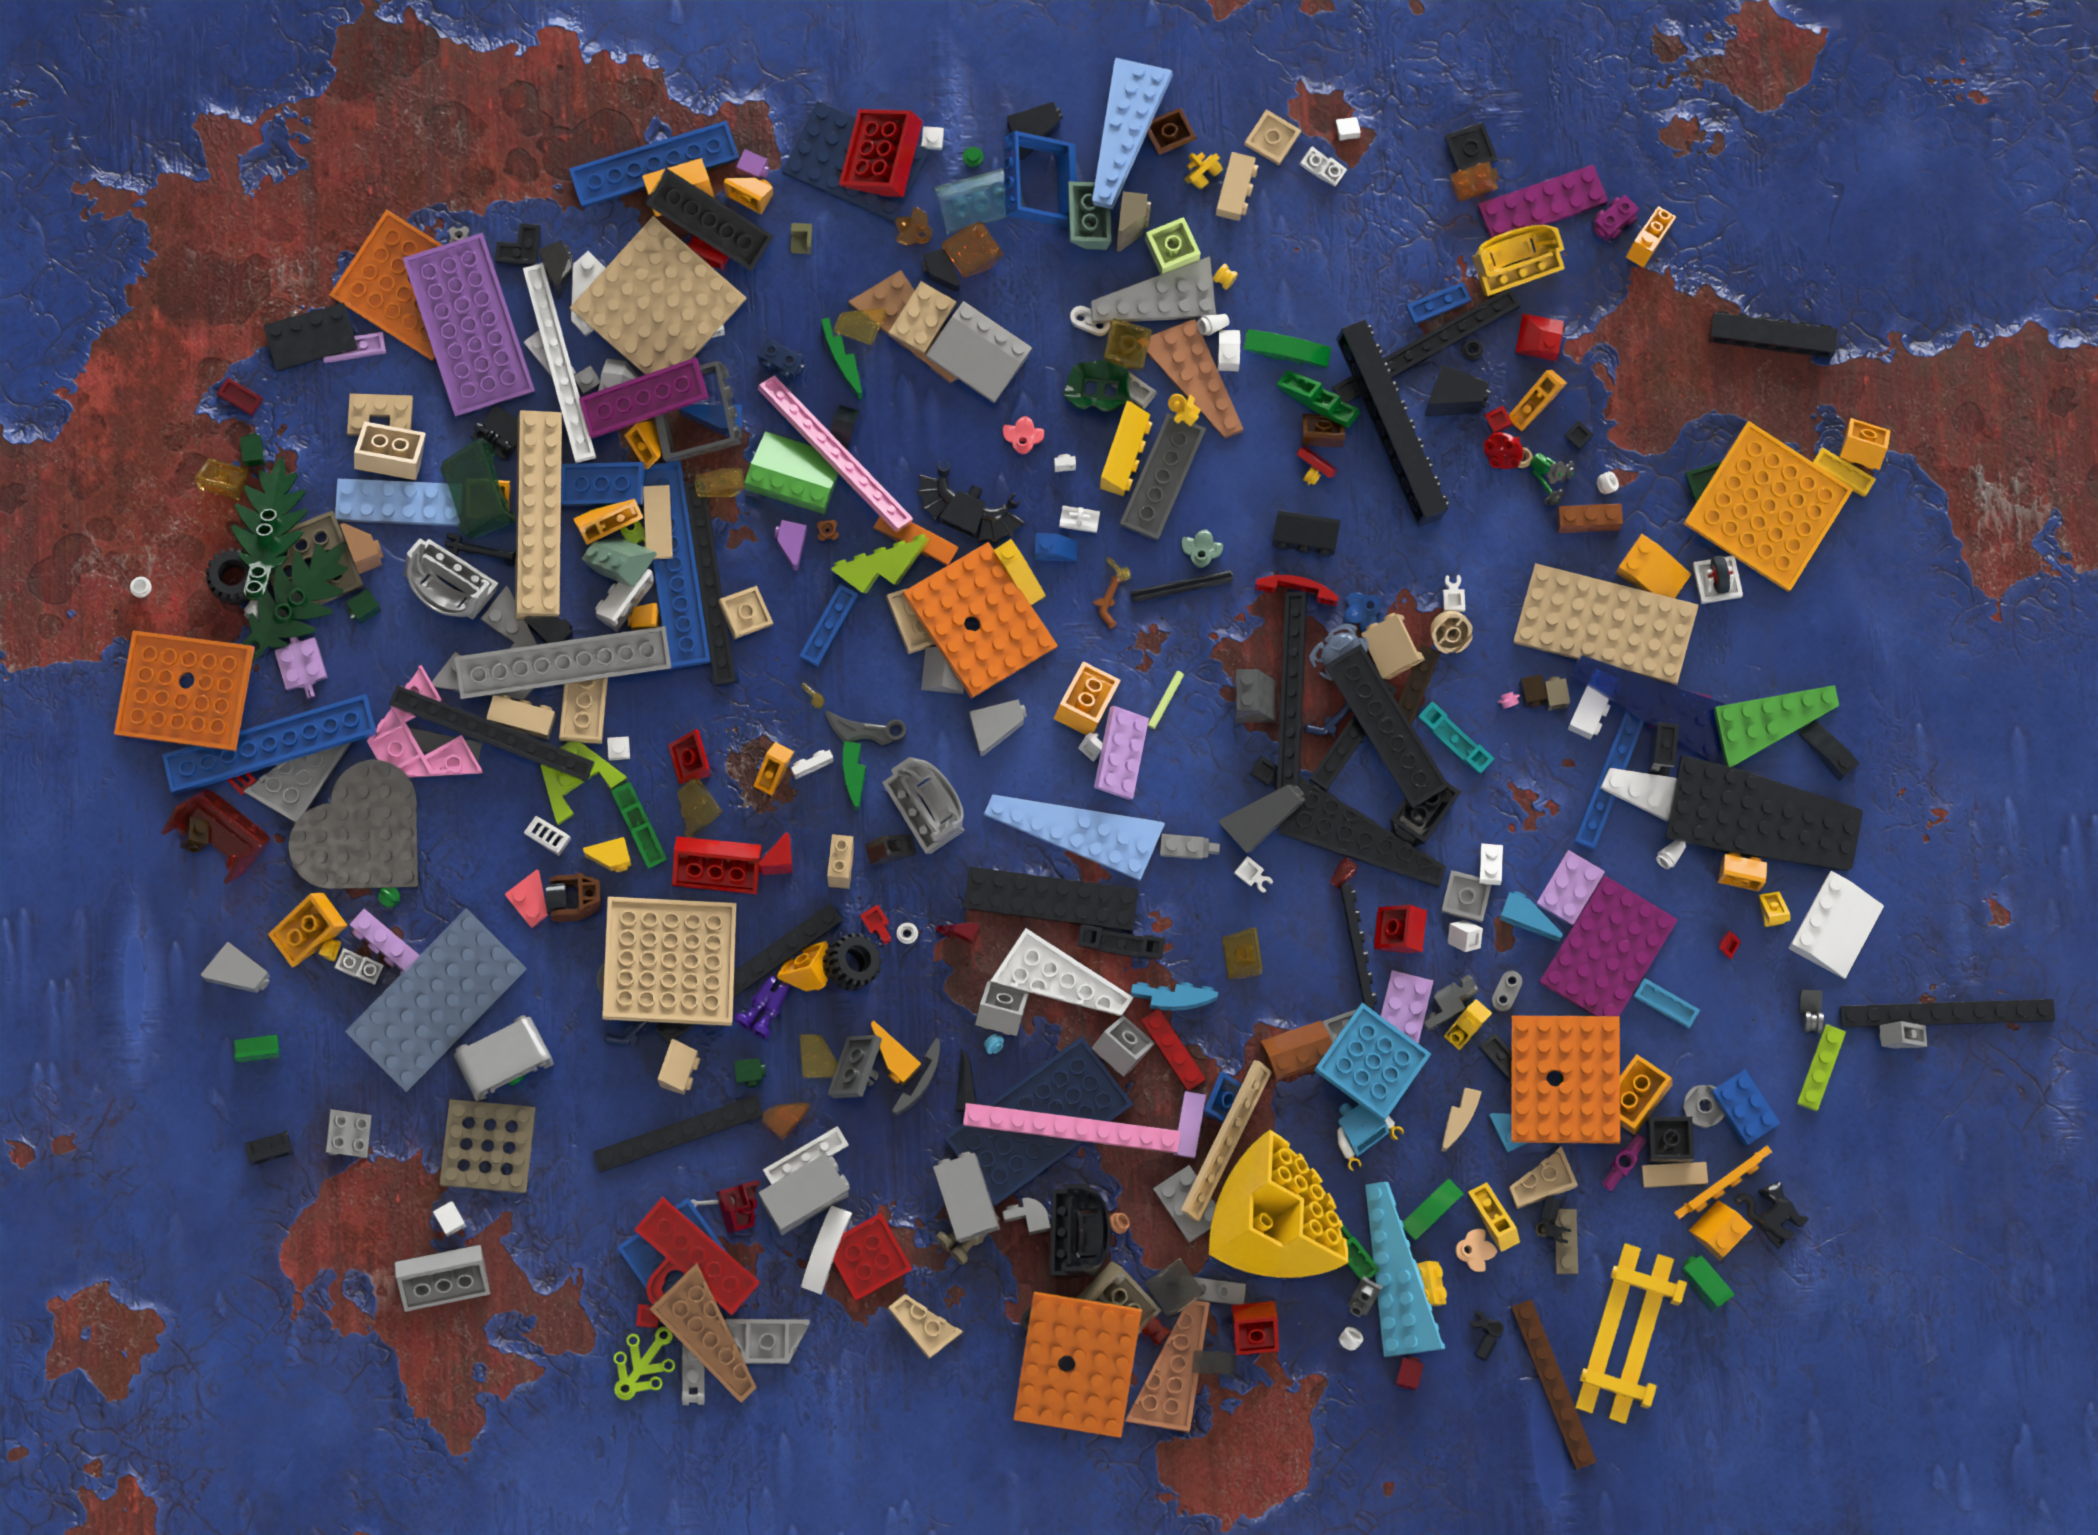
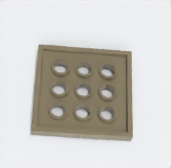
M333 510L299 523L286 533L298 530L303 531V535L287 550V560L280 566L283 571L286 568H292L295 551H299L296 549V544L299 541L307 543L306 549L299 551L304 561L311 560L318 544L315 538L319 533L327 535L326 541L320 543L325 552L345 541ZM347 545L338 563L348 567V570L342 574L339 580L331 579L325 581L328 584L343 589L344 592L332 598L312 602L321 605L364 588ZM275 569L271 570L269 577L273 590ZM287 577L292 585L291 577Z
M449 1099L440 1186L527 1194L536 1107ZM466 1118H473L475 1120V1125L471 1129L463 1127V1121ZM490 1119L496 1121V1128L492 1131L484 1128L485 1122ZM511 1121L518 1124V1129L513 1133L506 1130L507 1123ZM470 1139L473 1143L472 1147L469 1150H463L460 1147L462 1140ZM485 1141H492L494 1148L490 1152H485L482 1150V1144ZM507 1143H513L516 1146L515 1151L511 1154H506L503 1151L504 1145ZM460 1161H469L470 1168L467 1171H460L458 1169ZM483 1162H489L492 1165L491 1171L488 1173L480 1172V1165ZM503 1165H512L513 1172L510 1175H503L501 1173Z

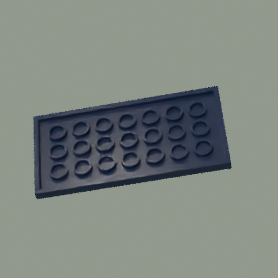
M1081 1036L987 1106L1112 1122L1131 1108L1133 1103ZM963 1123L944 1136V1140L957 1157L964 1152L976 1154L994 1207L1084 1142L963 1126Z

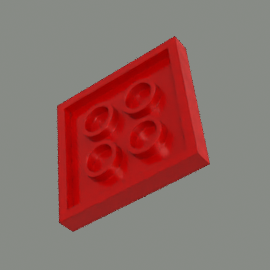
M881 1213L843 1233L833 1259L855 1302L913 1270Z

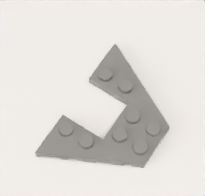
M506 586L482 616L481 620L514 643L510 649L537 645L525 620L515 619V599L508 586ZM457 652L452 655L432 681L435 688L459 692L455 657L461 655ZM533 689L499 694L507 695L515 701L525 700Z

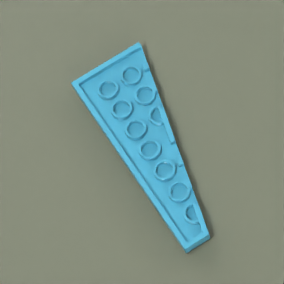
M1389 1182L1367 1184L1365 1186L1373 1260L1380 1269L1375 1274L1376 1284L1383 1286L1377 1297L1384 1357L1445 1349V1344L1442 1343L1438 1332V1324L1435 1323L1431 1312L1433 1309L1431 1304L1428 1303L1424 1292L1425 1286L1416 1260L1413 1259L1409 1248V1240H1406L1402 1228L1404 1227L1402 1220H1399Z

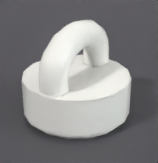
M1609 471L1597 478V487L1602 494L1612 493L1618 489L1619 483L1614 473Z
M1347 1327L1341 1333L1339 1342L1348 1350H1356L1363 1342V1336L1357 1329Z

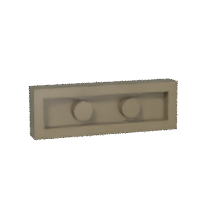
M1559 1209L1554 1225L1570 1228L1571 1232L1565 1231L1562 1234V1238L1568 1240V1243L1564 1244L1555 1239L1556 1275H1577V1210Z

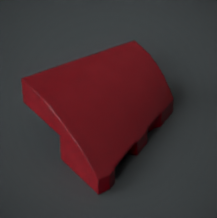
M968 922L938 925L935 931L952 939L956 936L972 944L980 934V925Z
M759 1179L716 1192L727 1233L754 1226V1209L757 1207L755 1194L756 1187L760 1184Z

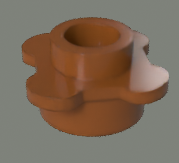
M835 520L819 521L817 523V528L819 529L818 539L820 541H825L826 539L836 540L838 538V533L836 532L837 522Z

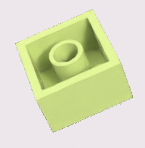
M1184 217L1146 232L1145 242L1160 274L1200 260L1201 253Z

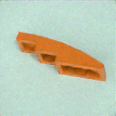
M879 516L873 527L896 542L905 540L906 543L914 541L913 537L925 534L926 538L930 540L921 554L928 558L930 556L945 566L950 564L959 548L914 523L909 524L896 533Z

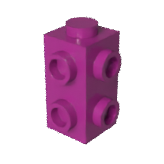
M1626 195L1620 199L1618 197L1609 204L1610 208L1605 212L1602 210L1594 217V232L1599 238H1604L1606 242L1611 238H1617L1623 232L1622 228L1624 226L1632 225L1638 218L1639 208Z

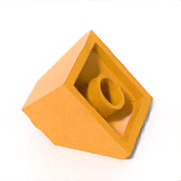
M726 178L724 180L726 197L762 215L773 196V187H771L772 185L768 181L756 178Z

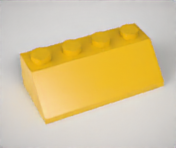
M1130 401L1126 402L1100 482V489L1123 497L1126 490L1130 491L1133 479H1130L1132 471H1137L1140 461L1137 460L1139 452L1143 453L1146 444L1143 438L1145 433H1150L1153 423L1149 421V413Z

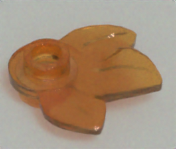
M914 207L911 217L896 218V227L901 232L896 238L899 243L903 245H912L916 242L924 244L932 238V229L928 225V216L922 209ZM925 232L926 235L924 237H920L918 233Z

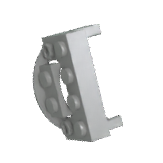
M419 539L407 552L403 576L407 578L415 595L426 606L438 613L453 617L468 616L473 620L497 591L498 582L430 539L426 542ZM428 574H431V575L427 578V580L421 585V582L424 580V578H425ZM436 575H438V576H440L441 578L445 579L446 581H448V582L451 583L452 585L456 586L457 588H459V589L462 590L463 592H460V591H457V590L451 588L450 586H448L447 584H445L443 581H441Z
M909 757L891 769L893 775L882 783L925 854H932L965 831L962 827L963 808L959 797L946 777L935 766L925 760ZM927 778H931L930 780H928L927 782H925L917 788L918 784H920ZM918 793H919V795L922 797V799L924 800V802L926 803V805L928 806L930 812L932 813V815H933V817H934V820L932 819V817L930 816V814H929V812L927 811L926 807L924 806L923 802H922L921 799L919 798Z

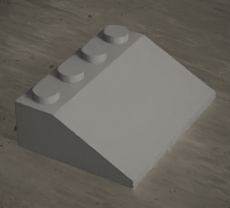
M963 301L926 357L995 403L1028 358L1032 347Z

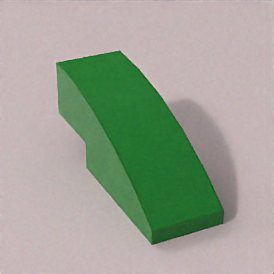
M844 741L843 773L845 785L854 810L859 811L866 765L859 764L861 744Z
M1449 1178L1402 1222L1403 1228L1417 1240L1464 1193Z

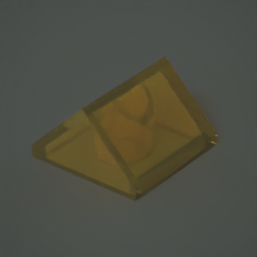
M1113 318L1103 358L1127 369L1142 370L1152 330Z
M208 458L195 476V482L201 490L239 500L249 469Z
M1257 927L1222 937L1228 979L1261 975L1263 967Z

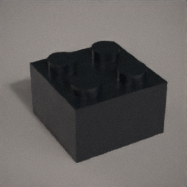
M1692 1116L1649 1117L1647 1119L1648 1164L1691 1163L1694 1160Z

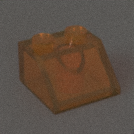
M982 221L966 226L941 244L963 278L991 269L1004 255Z

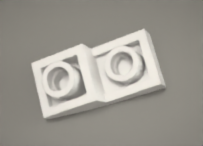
M1314 147L1308 150L1299 163L1303 168L1333 186L1337 185L1347 171L1345 167L1330 157L1328 159Z
M343 948L334 969L375 985L384 965Z

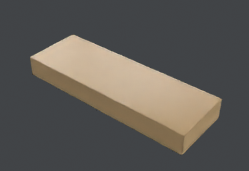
M1706 1162L1641 1166L1643 1188L1708 1184Z

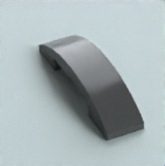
M935 1038L925 1055V1060L930 1062L929 1067L911 1096L902 1093L892 1110V1115L898 1116L907 1111L928 1089L939 1062L940 1040L938 1038Z

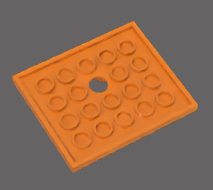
M386 209L329 296L339 303H345L348 309L434 362L436 358L412 285L408 280V273L403 258L442 246L443 244Z
M989 542L902 593L971 699L1056 649L1058 646L1022 591L1016 587L994 554V549ZM966 618H976L980 624L979 629L975 632L967 630L964 625Z
M133 630L114 734L117 736L236 751L255 647ZM186 673H191L194 676V683L190 688L184 689L180 685V678Z
M1512 1016L1511 1143L1620 1144V1016ZM1558 1071L1563 1075V1082L1559 1086H1551L1547 1082L1546 1077L1550 1072Z
M1034 1292L1014 1420L1121 1438L1142 1309ZM1066 1355L1071 1356L1075 1361L1074 1369L1071 1371L1061 1370L1058 1365L1060 1358Z

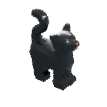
M1778 1181L1758 1190L1761 1196L1773 1203L1761 1215L1755 1212L1756 1202L1750 1194L1742 1193L1735 1198L1736 1205L1742 1202L1747 1203L1748 1217L1757 1224L1777 1249L1782 1247L1786 1242L1785 1240H1789L1794 1235L1792 1230H1786L1783 1227L1787 1220L1797 1227L1803 1226L1809 1220L1808 1217L1800 1216L1797 1213L1793 1203L1784 1196L1783 1185Z

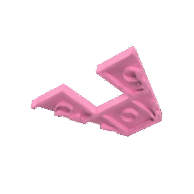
M420 665L418 671L411 681L406 684L405 688L442 702L423 666ZM393 707L378 724L376 729L377 735L371 736L367 740L377 760L386 761L397 766L408 777L483 773L462 735L424 755L406 724L407 721L416 716Z

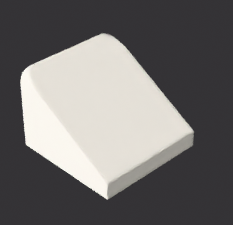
M1356 117L1336 120L1339 140L1360 138V128Z

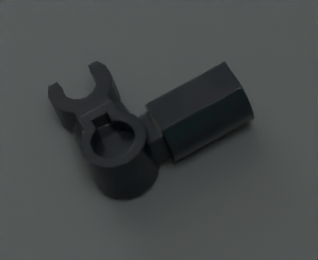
M1546 1197L1541 1215L1542 1221L1537 1223L1535 1232L1540 1237L1556 1239L1564 1244L1568 1243V1240L1562 1238V1234L1565 1231L1571 1232V1229L1563 1226L1558 1227L1553 1224L1556 1221L1561 1200Z
M1475 1311V1315L1480 1317L1481 1320L1478 1323L1470 1320L1469 1324L1473 1328H1482L1488 1335L1483 1336L1474 1356L1487 1362L1497 1344L1495 1340L1503 1335L1504 1326L1500 1321H1494L1490 1318L1486 1319L1482 1312Z

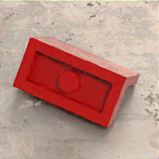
M693 235L690 244L687 243L686 245L707 264L724 271L729 257Z

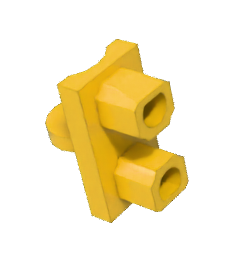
M1202 152L1198 156L1191 153L1188 156L1191 162L1187 165V168L1189 170H1192L1194 167L1196 168L1184 180L1187 184L1192 183L1198 189H1202L1209 183L1203 175L1206 170L1213 177L1223 170L1217 161L1220 157L1215 153L1202 162L1201 160L1205 158Z
M1174 394L1168 400L1170 410L1176 412L1174 421L1178 424L1184 421L1190 427L1198 419V414L1201 409L1193 404L1195 398L1191 394L1188 396L1187 401L1181 394Z

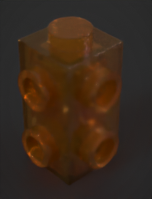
M1489 161L1450 175L1452 188L1459 202L1498 189L1497 180H1499V175L1496 168L1492 169Z

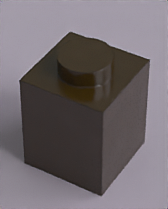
M1542 674L1521 678L1519 685L1524 707L1530 706L1531 709L1542 707L1547 700Z

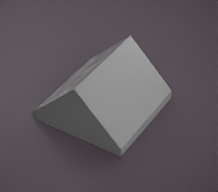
M937 647L926 648L921 690L963 694V685Z

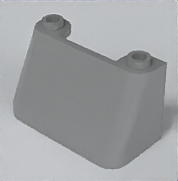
M525 1015L516 1018L513 1024L469 1046L467 1044L459 1046L455 1049L456 1053L453 1055L476 1102L486 1099L485 1095L489 1093V1090L493 1093L495 1089L531 1071H537V1066H543L546 1069L554 1065L552 1057L532 1018Z

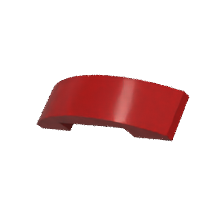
M1273 575L1256 580L1255 590L1275 594L1277 586L1318 594L1317 603L1337 607L1339 597L1329 588L1316 581L1293 575Z

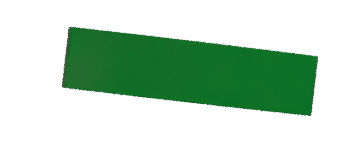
M821 319L827 347L838 371L858 399H862V390L854 353L845 354L842 335L833 337L830 319Z
M1247 329L1243 350L1279 361L1286 359L1302 365L1308 363L1326 368L1329 364L1331 347L1291 336Z
M1287 370L1276 383L1278 388L1298 402L1347 428L1360 414L1359 408L1342 402L1339 395L1324 390L1322 383Z
M629 781L610 790L647 868L667 860L631 782Z
M1343 1225L1340 1229L1342 1237L1347 1240L1348 1263L1346 1265L1360 1281L1363 1276L1370 1279L1380 1269L1357 1239Z

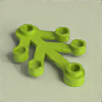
M661 1327L656 1331V1340L642 1359L640 1358V1339L638 1335L630 1334L627 1337V1344L630 1347L633 1363V1372L629 1377L625 1366L627 1362L626 1354L624 1352H617L614 1355V1361L617 1364L619 1381L615 1384L614 1391L619 1399L629 1400L634 1397L636 1392L650 1389L657 1391L662 1388L663 1383L659 1377H652L647 1382L636 1383L641 1375L664 1371L671 1373L674 1371L675 1363L671 1359H666L663 1363L649 1365L662 1345L670 1344L673 1339V1334L667 1327ZM667 1332L668 1337L661 1339L660 1333ZM632 1337L637 1338V1343L634 1345L629 1343ZM618 1355L625 1357L623 1362H617L616 1358ZM667 1362H671L673 1364V1367L670 1370H667L664 1367ZM654 1380L660 1382V1385L656 1388L652 1386ZM622 1386H629V1391L623 1393L621 1391Z

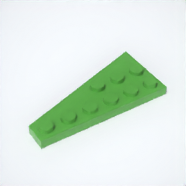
M1835 685L1714 707L1713 710L1725 765L1733 767L1838 707L1839 702Z

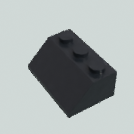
M1278 510L1272 546H1276L1279 550H1288L1290 548L1296 549L1297 552L1303 554L1316 552L1319 556L1329 557L1335 553L1340 520Z

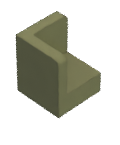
M791 223V253L811 254L812 224Z

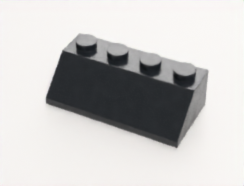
M345 303L263 325L277 372L321 360L326 356L342 354L344 351L346 353L358 349Z

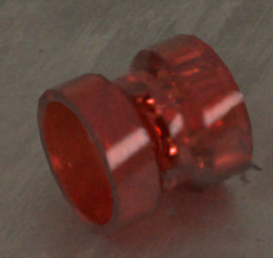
M1155 1316L1141 1333L1146 1337H1150L1152 1343L1158 1347L1171 1333V1330L1168 1327H1163L1160 1324V1320Z

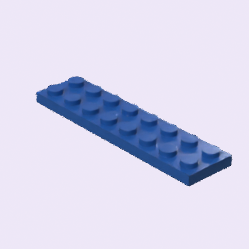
M726 120L569 168V172L581 208H585L646 189L642 178L643 175L702 158L705 169L710 170L739 161V155Z

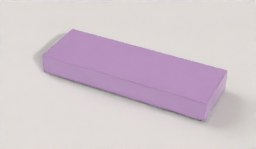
M383 332L354 336L358 349L346 353L344 351L342 354L326 356L323 358L324 363L385 354L386 348Z
M1187 1091L1184 1093L1178 1131H1180L1177 1154L1174 1153L1175 1156L1195 1159L1206 1099L1204 1094Z

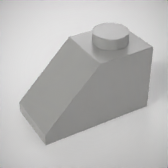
M1903 1021L1880 1025L1879 1037L1882 1047H1927L1925 1025Z

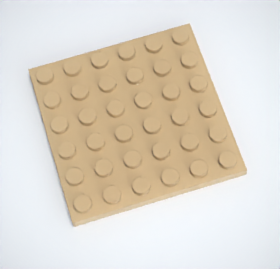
M653 216L571 305L570 310L646 375L694 358L716 334L718 328L726 323L747 298Z
M608 897L602 1019L732 1026L736 903Z

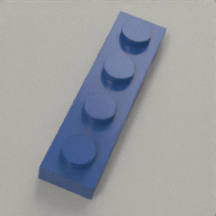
M839 584L799 658L819 667L854 605L858 593Z

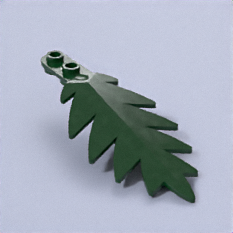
M283 457L277 460L271 474L259 470V479L264 493L250 486H244L246 496L256 512L240 504H235L239 517L250 531L248 532L235 525L231 526L237 541L247 553L240 552L239 558L250 568L244 587V596L249 600H259L265 595L271 570L276 569L287 560L286 556L281 555L291 548L303 535L302 530L286 534L307 514V509L288 513L299 503L306 492L302 489L287 494L298 475L296 472L286 475Z
M344 541L336 545L327 553L322 545L318 543L311 559L310 569L300 552L295 551L291 572L292 585L281 566L275 569V602L266 588L265 595L258 600L259 621L253 613H250L249 625L252 633L242 643L243 645H254L256 647L252 664L267 647L283 648L287 646L286 642L278 638L299 637L316 631V628L297 620L314 619L333 613L332 609L312 601L332 598L344 592L343 589L328 584L325 581L334 579L348 570V567L338 563L344 553L347 542Z

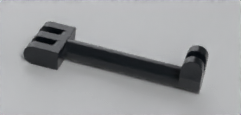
M447 534L446 538L454 540V542L445 541L444 546L452 548V550L447 551L457 557L459 551L504 559L505 564L514 565L516 552L461 543V535Z

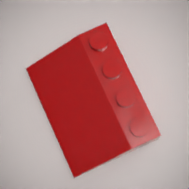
M858 109L839 185L882 196L903 197L923 121L912 111Z

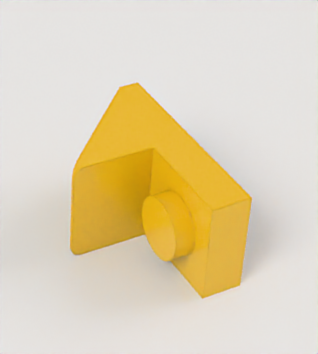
M1780 891L1759 895L1765 927L1785 924L1786 921H1790V912Z

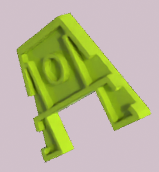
M568 742L560 747L595 761L589 779L600 773L611 790L627 781L624 774L581 742ZM540 765L557 825H560L574 815L563 796L584 783V781Z

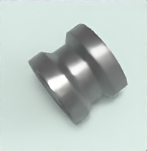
M1805 1011L1803 1032L1815 1031L1821 1034L1823 1030V1012L1811 1014L1810 1011Z

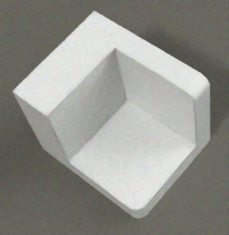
M1467 920L1451 923L1449 926L1448 944L1464 952L1481 948L1483 928Z
M449 1202L433 1211L447 1237L466 1227L453 1202Z

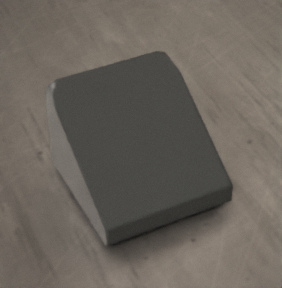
M1801 990L1799 992V1014H1804L1805 1011H1810L1811 1014L1821 1012L1823 995L1821 990Z

